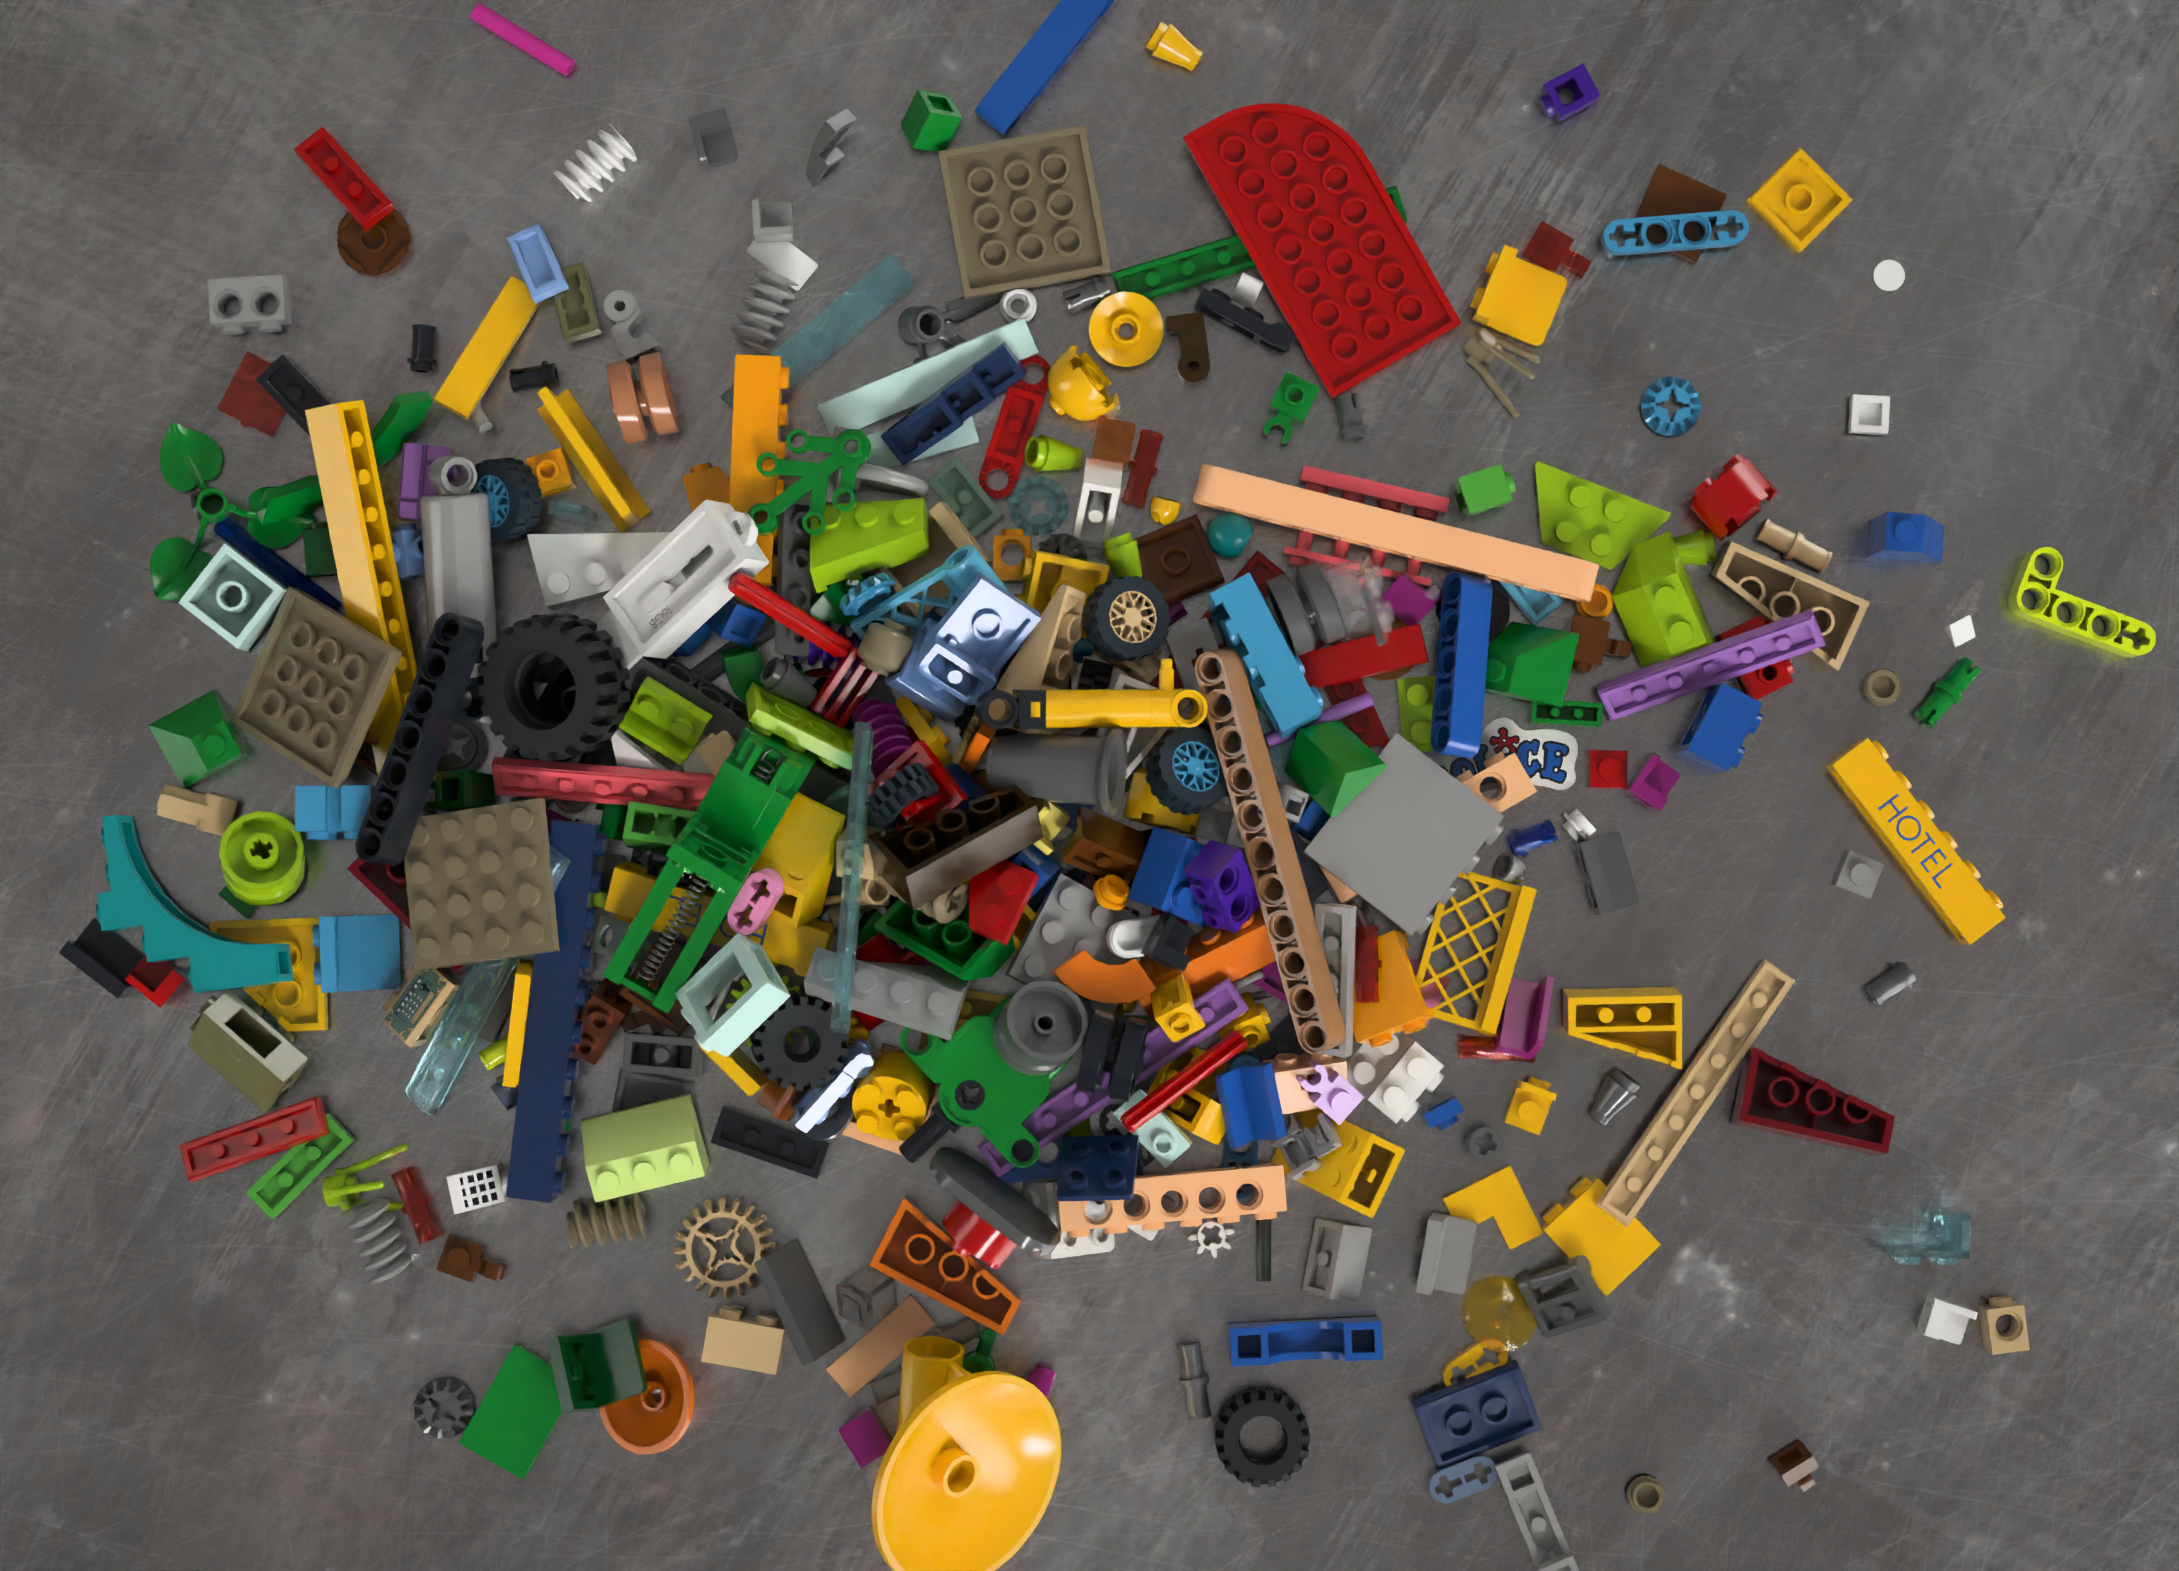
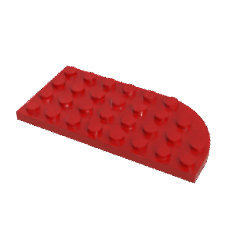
M1254 104L1229 111L1182 138L1330 399L1462 324L1364 151L1344 129L1330 119L1306 108L1289 104Z

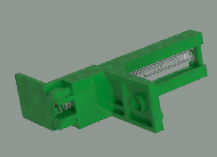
M749 722L695 814L671 845L666 854V857L669 858L602 975L617 985L621 983L653 1002L652 1005L667 1014L677 1000L675 993L687 983L819 756L807 749L805 752L793 749L785 742L784 738L774 733L770 736L760 733L752 727V722ZM683 872L688 874L696 873L699 878L706 880L707 884L704 885L697 879L692 880L694 883L703 886L704 890L701 891L697 887L689 885L691 889L701 894L696 896L692 892L686 891L689 896L696 898L697 902H693L685 896L682 897L686 902L693 904L694 908H689L686 904L679 903L681 907L690 910V914H686L681 909L676 908L675 910L685 915L687 919L683 920L676 914H672V917L682 921L684 925L679 926L676 922L669 920V923L679 927L680 931L676 932L669 926H665V928L670 932L676 933L677 937L673 938L670 934L662 932L665 937L674 941L672 944L663 938H658L659 941L670 946V949H666L658 943L655 944L657 948L666 951V955H662L655 949L652 950L654 954L663 957V961H659L652 955L648 957L655 962H659V967H656L649 961H645L648 966L655 968L657 972L653 973L648 968L642 967L643 971L653 975L652 979L646 978L640 973L637 974L636 978L631 977L632 968L629 966ZM709 885L717 891L664 984L658 986L656 990L650 988V984L646 980L655 979L654 974L658 973L657 968L662 967L661 963L665 961L664 957L668 956V951L672 950L671 945L675 944L674 939L679 937L678 933L682 932L681 927L685 926V921L689 920L688 916L692 915L691 910L695 909V904L699 903L698 898L702 897L701 892L706 891L705 886Z

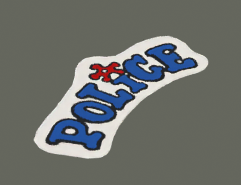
M1503 717L1492 721L1482 731L1480 748L1473 758L1469 759L1446 754H1439L1430 758L1456 778L1468 770L1472 772L1473 776L1486 769L1483 762L1503 751L1505 757L1515 752L1533 785L1555 790H1566L1576 780L1574 767L1578 755V744L1576 739L1569 733L1554 729L1523 730L1513 720ZM1489 778L1483 779L1480 784L1481 793L1499 788L1498 784Z

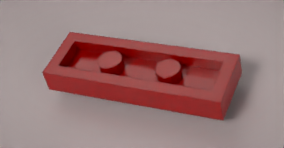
M323 126L294 148L299 159L365 232L395 209L392 202Z

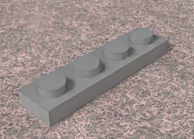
M1320 902L1315 904V921L1346 1031L1345 1039L1339 1046L1320 1054L1346 1058L1352 1055L1356 906ZM1319 1028V1034L1321 1038L1325 1040L1324 1033Z

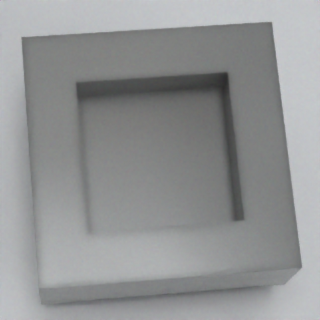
M1847 850L1833 885L1866 899H1871L1885 864Z

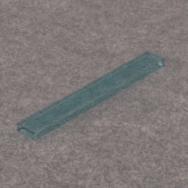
M855 722L830 1026L834 1033L843 1034L850 1032L868 812L865 801L869 797L874 731L869 722Z
M549 844L551 877L555 892L571 861ZM520 957L471 964L403 1093L427 1115H436Z

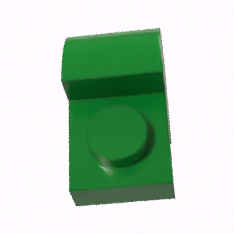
M757 642L753 643L751 648L742 645L720 650L728 682L735 695L744 703H746L745 695L752 682L764 688V684L759 680L764 663ZM800 662L793 663L792 665L805 677Z

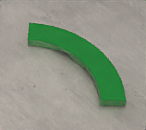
M428 391L394 395L384 416L373 428L371 439L378 470L397 454L403 447V443H407L420 426L433 402ZM308 475L287 484L266 488L256 512V517L260 523L266 524L280 521L323 505L318 475Z

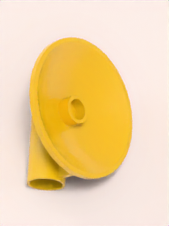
M915 1337L906 1341L903 1346L897 1433L881 1462L873 1489L871 1504L872 1530L875 1542L881 1556L893 1571H995L1020 1549L1038 1525L1049 1504L1059 1473L1061 1459L1060 1430L1054 1410L1044 1394L1033 1384L1008 1372L983 1371L971 1374L963 1369V1346L954 1340L944 1337Z

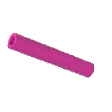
M479 2L474 7L470 19L564 76L571 72L575 64L574 59Z

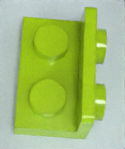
M1435 675L1396 679L1401 736L1421 752L1434 751L1431 746V726Z
M647 676L641 684L629 710L626 712L624 720L618 726L679 765H683L698 745L713 715Z

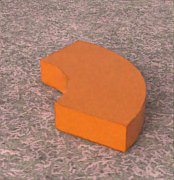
M984 724L981 725L963 757L964 761L960 765L962 770L971 775L977 771L990 748L992 737L995 736L998 729L987 727Z
M1079 950L1051 972L1062 985L1070 988L1076 995L1100 1003L1116 1004L1131 1002L1147 996L1157 989L1136 958H1131L1120 964L1107 965L1095 960L1085 950Z

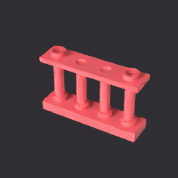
M1305 465L1301 469L1298 484L1306 485L1305 489L1323 494H1327L1328 491L1341 493L1342 499L1362 504L1364 499L1379 502L1378 508L1399 513L1401 507L1415 510V517L1429 521H1436L1437 515L1444 517L1450 498ZM1299 530L1296 548L1285 546L1282 552L1283 557L1289 558L1288 564L1297 567L1315 561L1318 565L1393 582L1404 573L1383 568L1387 552L1372 549L1369 565L1347 560L1350 543L1340 540L1335 541L1332 556L1311 552L1314 534ZM1408 558L1405 573L1421 588L1428 589L1432 579L1420 576L1423 561Z

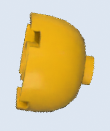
M1073 345L1051 365L1048 372V388L1052 395L1048 398V401L1052 408L1061 416L1066 413L1071 418L1079 421L1095 420L1119 404V397L1117 392L1110 396L1106 387L1111 384V381L1101 367L1085 351L1077 355L1078 346Z

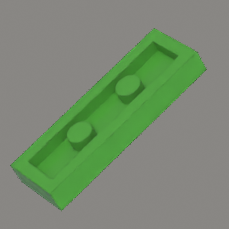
M330 1113L326 1114L330 1134L292 1147L246 1192L271 1220L275 1219L356 1140Z

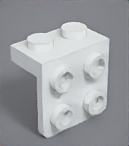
M1023 1182L1022 1196L1045 1213L1057 1227L1053 1183L1058 1182ZM1088 1201L1086 1204V1214L1090 1218L1099 1217L1104 1212V1201ZM1104 1228L1089 1229V1236L1069 1238L1067 1237V1231H1059L1060 1242L1051 1254L1040 1255L1039 1251L1041 1249L1034 1248L1032 1252L1028 1250V1257L1058 1259L1110 1252L1115 1246L1114 1234H1105Z

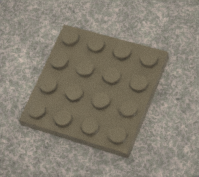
M1085 125L938 151L965 299L1112 274Z
M289 586L230 721L331 787L341 788L346 782L403 652L303 590Z
M536 798L419 817L404 857L414 970L423 971L560 951L545 799Z

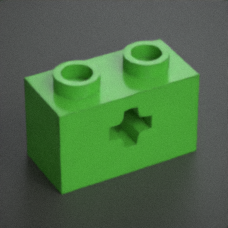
M1501 464L1459 477L1451 485L1462 521L1506 507L1513 500L1512 493L1516 492L1515 483L1510 471L1504 472Z
M629 801L622 838L628 848L652 851L653 849L669 851L675 839L696 811Z

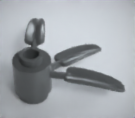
M1004 293L972 299L961 297L946 304L947 311L942 313L937 308L928 305L906 308L899 316L898 330L904 340L918 344L920 358H916L913 364L930 357L926 355L925 343H932L940 339L947 343L945 350L967 341L957 334H953L951 337L944 334V319L950 317L952 322H957L982 312L999 303Z

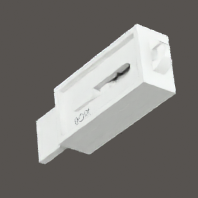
M705 500L603 596L611 611L597 623L596 631L605 630L613 638L610 645L612 648H620L624 656L620 660L623 669H631L643 656L667 659L735 595L728 589V584L734 573L743 572L754 578L770 563L756 543L758 527H756L754 520L749 514L735 511L731 504Z

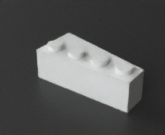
M671 532L527 534L546 607L556 610L603 597Z

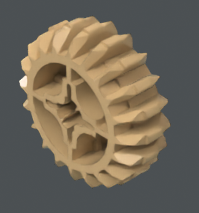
M726 1197L719 1198V1209H715L710 1199L704 1202L706 1214L698 1207H694L691 1213L697 1221L694 1222L691 1219L684 1218L681 1224L689 1232L678 1231L675 1235L676 1239L686 1242L685 1246L674 1248V1254L686 1255V1259L679 1261L676 1266L678 1269L689 1266L692 1270L683 1279L689 1282L697 1276L700 1279L695 1286V1291L700 1292L705 1284L711 1285L708 1292L710 1298H714L718 1288H722L723 1298L725 1300L730 1299L732 1294L731 1287H735L740 1297L746 1294L744 1282L752 1289H756L759 1284L753 1275L759 1276L754 1262L767 1255L764 1254L765 1250L776 1248V1242H764L763 1238L771 1235L773 1228L767 1227L760 1230L758 1226L765 1221L766 1216L761 1214L753 1220L750 1217L755 1210L753 1204H750L744 1212L739 1211L742 1200L739 1198L734 1200L732 1209L727 1208ZM725 1217L736 1220L726 1233L719 1234L703 1227L706 1222L715 1218ZM745 1227L750 1231L754 1239V1260L747 1256L748 1253L739 1244L740 1236ZM735 1232V1236L731 1240L732 1244L730 1245L734 1255L730 1257L729 1253H727L715 1264L720 1250L716 1241L720 1239L721 1243H723L725 1239H729ZM696 1236L702 1240V1243L710 1251V1259L705 1269L701 1266L696 1256ZM724 1263L741 1265L747 1269L745 1273L733 1278L714 1276Z

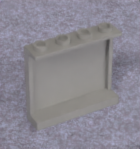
M1396 733L1378 755L1388 767L1333 819L1331 817L1328 819L1302 854L1313 863L1316 862L1405 931V935L1410 937L1415 931L1421 935L1435 918L1430 914V911L1438 901L1443 905L1447 903L1458 888L1453 884L1461 872L1468 875L1481 859L1476 854L1484 842L1491 846L1504 828L1499 823L1504 818V815Z

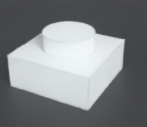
M1852 394L1849 404L1848 433L1887 435L1889 430L1890 396Z

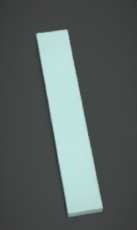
M1024 317L817 404L830 437L832 438L835 426L858 430L925 401L941 387L1004 342L1007 343L1019 361L1039 353Z

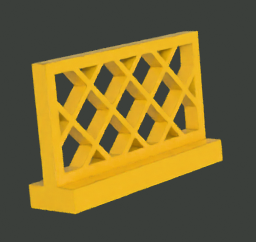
M546 386L538 391L537 394L544 405L538 408L537 411L618 531L625 533L653 514L571 392L566 389L556 396Z
M1461 872L1458 877L1468 880L1476 894L1459 903L1456 902L1452 895L1449 899L1452 907L1444 910L1445 905L1439 901L1437 902L1434 913L1435 918L1430 926L1416 974V980L1420 990L1434 982L1444 999V1002L1433 1008L1427 1007L1433 1010L1434 1018L1478 1031V1033L1492 1037L1496 1034L1537 889L1524 885L1517 886L1474 872H1470L1468 875ZM1476 883H1479V884H1482V885H1486V886H1489V887H1487V888H1485L1484 890L1480 891V889H1479V887H1478V885H1477ZM1495 888L1511 893L1507 907L1493 914L1483 896ZM1478 898L1488 918L1470 927L1460 907ZM1455 910L1465 930L1446 939L1439 924L1443 916ZM1505 914L1500 927L1496 918ZM1491 921L1499 936L1496 944L1483 950L1473 930ZM1438 933L1442 942L1433 947ZM1468 934L1478 953L1459 962L1449 943ZM1445 946L1455 966L1436 975L1429 963L1430 955L1432 952ZM1494 950L1490 963L1486 954ZM1481 957L1488 969V974L1485 980L1472 986L1462 967ZM1427 969L1432 978L1423 982ZM1458 970L1468 989L1449 999L1439 979ZM1484 985L1481 998H1479L1475 990ZM1471 993L1478 1006L1474 1021L1460 1017L1452 1002ZM1447 1005L1451 1014L1440 1011L1439 1009Z

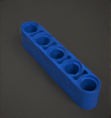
M1061 0L983 97L975 113L1002 135H1007L1105 14L1114 0Z
M1452 571L1447 575L1442 588L1431 746L1435 753L1471 759L1478 753L1481 744L1493 589L1492 583L1488 578Z

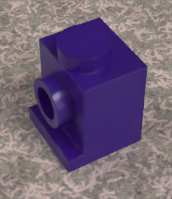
M1583 63L1543 84L1540 90L1543 96L1539 97L1538 100L1544 114L1548 118L1554 115L1557 123L1583 109L1595 105L1601 95ZM1563 92L1569 93L1572 97V102L1569 104L1562 103L1559 94Z

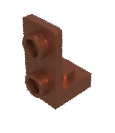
M604 978L579 1018V1021L584 1022V1033L581 1044H576L575 1055L592 1065H596L621 1021L633 1005V1003L618 994L624 985L621 983L617 985L607 978Z

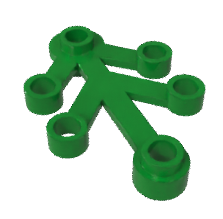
M847 429L842 431L836 438L810 436L804 430H792L786 438L790 450L796 454H803L808 450L831 454L820 463L778 459L776 455L769 452L763 453L758 457L756 462L757 469L765 477L770 478L776 475L801 477L768 504L758 503L749 509L747 514H749L754 520L756 527H758V535L766 536L772 534L779 525V515L810 491L809 512L804 515L802 526L812 536H819L824 533L827 527L824 513L829 476L840 467H842L840 488L834 492L832 502L840 512H850L855 508L857 498L854 490L857 468L864 464L871 454V442L867 435L860 430ZM801 435L805 437L803 446L799 448L793 447L792 441L796 436ZM850 441L858 443V449L854 453H847L845 451V446ZM767 459L775 461V466L770 471H764L762 468L763 462ZM843 494L851 496V502L847 506H840L838 504V499ZM762 511L767 512V521L763 524H757L755 522L756 515ZM814 517L820 518L821 525L818 529L811 530L808 528L810 519Z

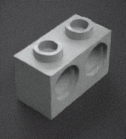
M284 275L207 279L210 324L217 329H221L222 334H243L244 328L259 327L260 332L282 331V325H292L290 280ZM268 296H275L277 299L276 308L270 313H262V301ZM232 298H238L240 304L238 311L233 315L226 316L224 313L225 303Z

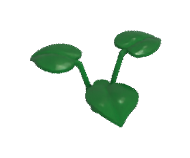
M172 423L164 435L160 449L161 472L165 481L176 491L187 492L198 485L201 493L197 497L196 505L202 518L199 521L200 526L193 546L185 538L172 537L159 543L152 553L150 572L154 586V595L160 600L171 601L181 600L213 559L208 553L199 550L209 522H221L228 516L229 512L249 518L247 532L250 538L259 546L268 549H279L291 544L302 534L303 530L310 527V523L314 522L311 511H307L280 521L261 524L256 517V512L265 489L271 488L269 486L259 488L250 494L248 500L250 511L238 508L234 504H229L225 494L219 489L207 488L204 481L213 480L221 471L223 464L221 449L208 435L178 423Z

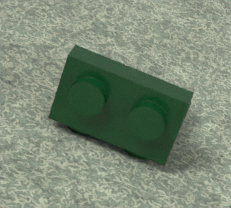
M620 1320L580 1335L555 1336L546 1340L549 1362L553 1369L557 1387V1398L561 1405L562 1414L590 1412L646 1392V1376L634 1324L631 1320Z

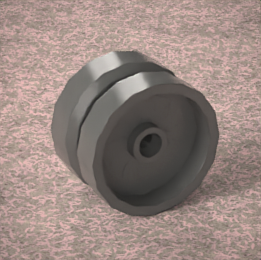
M1315 561L1296 569L1295 578L1299 593H1297L1290 578L1284 574L1265 582L1279 624L1287 637V642L1293 654L1296 653L1297 656L1314 650L1315 638L1311 628L1312 625L1319 638L1326 644L1345 637L1337 602Z
M1038 980L1024 985L1000 1009L993 1024V1042L999 1056L1012 1069L1025 1075L1043 1076L1058 1070L1083 1045L1088 1032L1087 1013L1081 999L1070 988L1055 981Z

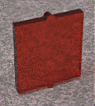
M247 351L217 409L241 421L243 427L251 426L273 438L286 411L256 381L272 363Z

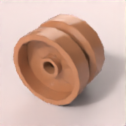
M659 352L639 357L637 367L640 381H637L632 366L626 360L607 364L609 392L613 410L628 445L647 440L649 428L646 416L650 417L654 431L661 437L679 432L676 407L665 366Z

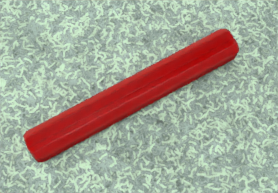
M740 572L732 575L731 581L728 584L730 592L832 656L840 658L846 657L849 654L852 644L848 638L745 573Z
M1232 1031L1121 1115L1120 1120L1129 1132L1136 1131L1247 1046L1245 1038L1239 1031Z

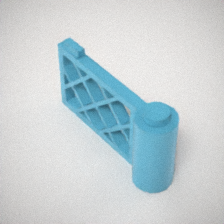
M969 544L953 552L940 567L851 620L850 627L862 640L867 630L864 627L873 620L885 622L886 618L901 625L915 627V636L927 621V619H922L925 605L946 608V615L957 601L953 600L954 595L959 599L979 573L1008 592L1010 591L975 546ZM940 579L950 589L948 599L926 596L928 587ZM904 601L919 603L917 618L895 615L897 606Z

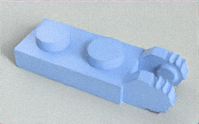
M855 1039L852 1045L848 1046L847 1057L842 1056L841 1061L844 1065L840 1071L837 1069L832 1071L831 1074L834 1078L828 1082L825 1079L818 1082L820 1087L814 1089L810 1087L793 1106L794 1124L797 1128L807 1134L815 1124H821L828 1116L833 1103L839 1097L843 1098L850 1092L854 1079L866 1077L869 1070L874 1066L873 1049L868 1040Z

